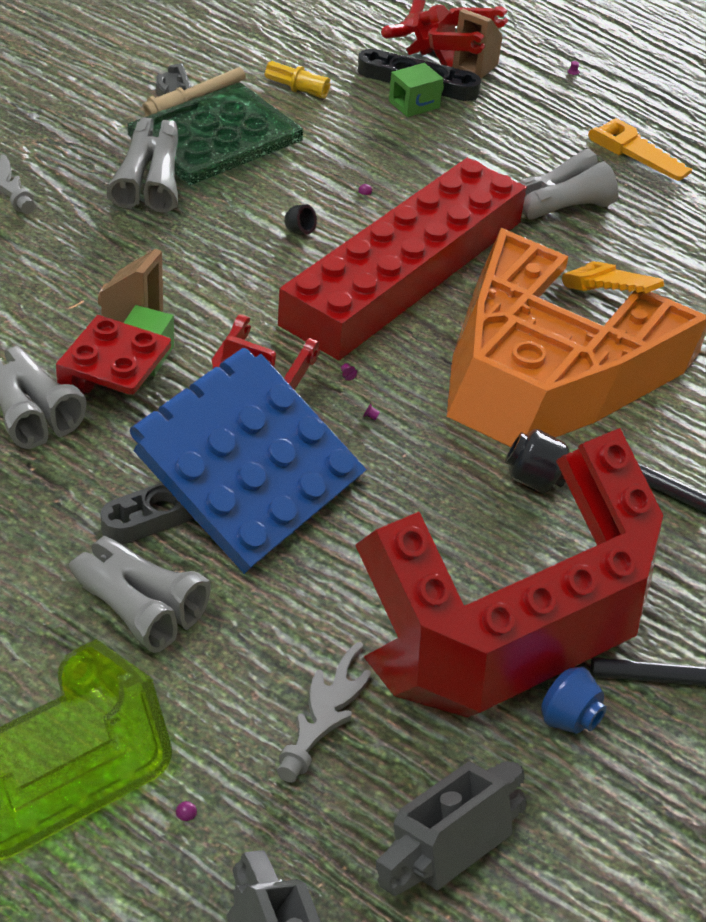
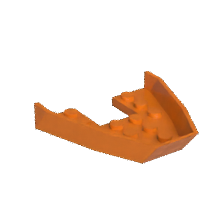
M501 228L476 283L452 356L446 417L509 447L512 446L521 432L527 435L533 429H540L556 438L593 424L684 374L700 353L706 333V315L654 292L637 293L633 291L606 324L602 326L539 298L566 269L569 256Z

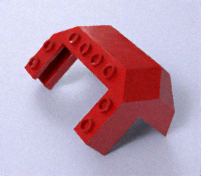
M621 428L586 441L578 446L579 449L565 454L556 460L597 546L465 606L420 511L374 530L355 544L398 637L363 657L395 697L468 718L637 636L653 574L664 515Z

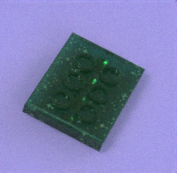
M241 82L145 117L153 119V137L159 136L162 120L174 121L176 123L178 143L174 171L189 186L303 141V128ZM140 119L127 124L128 136L131 139L137 122Z

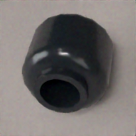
M533 429L527 435L521 432L513 442L505 459V463L510 465V477L541 494L551 490L554 485L561 488L566 481L556 460L568 454L569 448L566 443L540 429Z

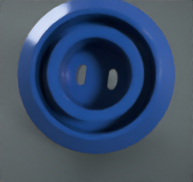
M576 667L565 670L554 681L543 699L541 712L545 724L549 727L577 734L584 729L592 731L603 719L607 706L603 704L604 692L590 672L584 667Z

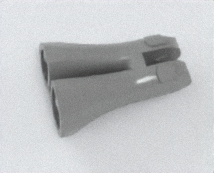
M142 117L137 122L128 153L109 184L106 195L107 199H110L114 204L122 208H131L136 204L139 205L145 167L151 161L144 186L145 205L156 212L164 213L177 208L178 190L175 180L174 163L178 143V129L174 121L162 120L158 137H153L152 118Z
M590 149L582 150L544 175L529 177L519 181L520 184L527 187L522 214L529 220L572 205L594 204L606 207L618 201V184L613 169L605 161L598 163L597 155Z
M17 345L6 349L4 353L7 364L3 365L0 361V407L3 412L6 430L14 443L25 449L45 444L48 440L47 422L58 437L65 436L74 431L85 416L86 398L82 392L74 385L59 384L54 381ZM27 393V395L31 398L32 401H30L24 394Z
M106 536L101 537L92 544L94 555L82 552L69 563L70 571L83 588L106 602L125 622L133 636L153 653L161 652L175 641L177 623L185 630L192 627L202 616L209 601L211 591L210 580L195 571L179 573L164 569Z

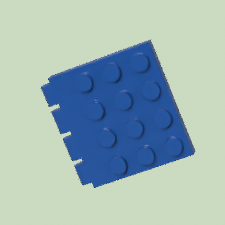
M241 348L220 363V367L213 368L192 383L189 387L190 389L185 388L159 407V412L153 411L130 428L132 438L138 443L133 451L243 574L261 561L367 470L262 354L254 357L246 348Z

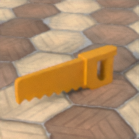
M617 118L612 119L599 128L594 127L588 132L589 139L617 155L625 154L674 180L680 181L692 173V168L685 167V164L678 162V159L671 158L670 154L663 153L662 149L655 148V145L648 143L647 139H641V135L638 134L635 127Z
M596 261L589 262L585 266L562 275L563 284L567 288L581 291L604 287V289L612 288V290L620 289V291L628 290V292L648 293L664 286V279L617 270L616 265Z

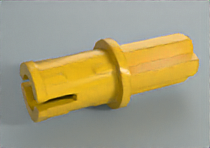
M269 61L264 74L267 79L290 86L292 92L298 90L321 99L326 98L331 83H329L331 81L330 78L310 73L303 66H298L295 69Z

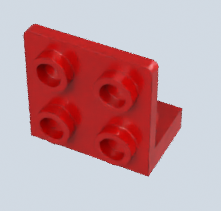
M97 314L57 361V383L74 385L83 395L89 393L95 383L133 395L171 348V338Z

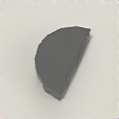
M183 63L171 65L168 67V72L162 75L159 73L156 76V94L158 97L180 87L183 90L192 87ZM196 100L190 102L187 109H196Z

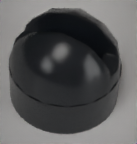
M308 204L295 205L285 214L284 222L286 228L291 233L297 235L310 234L316 228L317 216L312 206Z

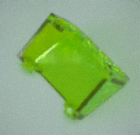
M97 639L74 649L60 663L57 676L62 696L0 726V860H5L19 854L155 780L165 772L170 764L172 744L152 677Z

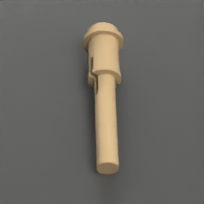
M238 67L186 90L180 87L157 98L150 96L147 98V102L143 103L146 118H152L153 122L161 123L164 117L189 108L190 102L245 80V72L242 67Z

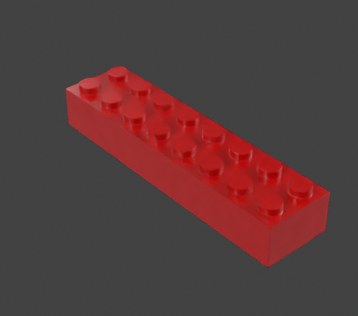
M468 157L281 286L279 288L278 326L305 342L308 338L320 341L317 349L340 361L495 242L501 228L510 231L521 222L527 187L514 181L507 175L500 174L482 165L479 161Z

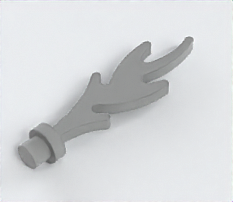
M1 155L0 191L10 197V204L16 211L25 214L33 212L35 209L33 195L27 189H20L21 181L19 176H15L10 181L12 175L10 162L6 155Z
M357 642L343 656L337 667L332 685L324 684L322 670L316 671L311 683L308 699L309 710L314 723H309L304 714H298L296 720L298 728L297 744L285 746L279 755L280 766L277 769V774L282 780L294 782L298 775L306 773L312 762L308 753L311 748L330 731L350 721L351 711H337L349 705L369 682L371 671L365 670L354 681L346 678L350 664L362 652L363 643Z

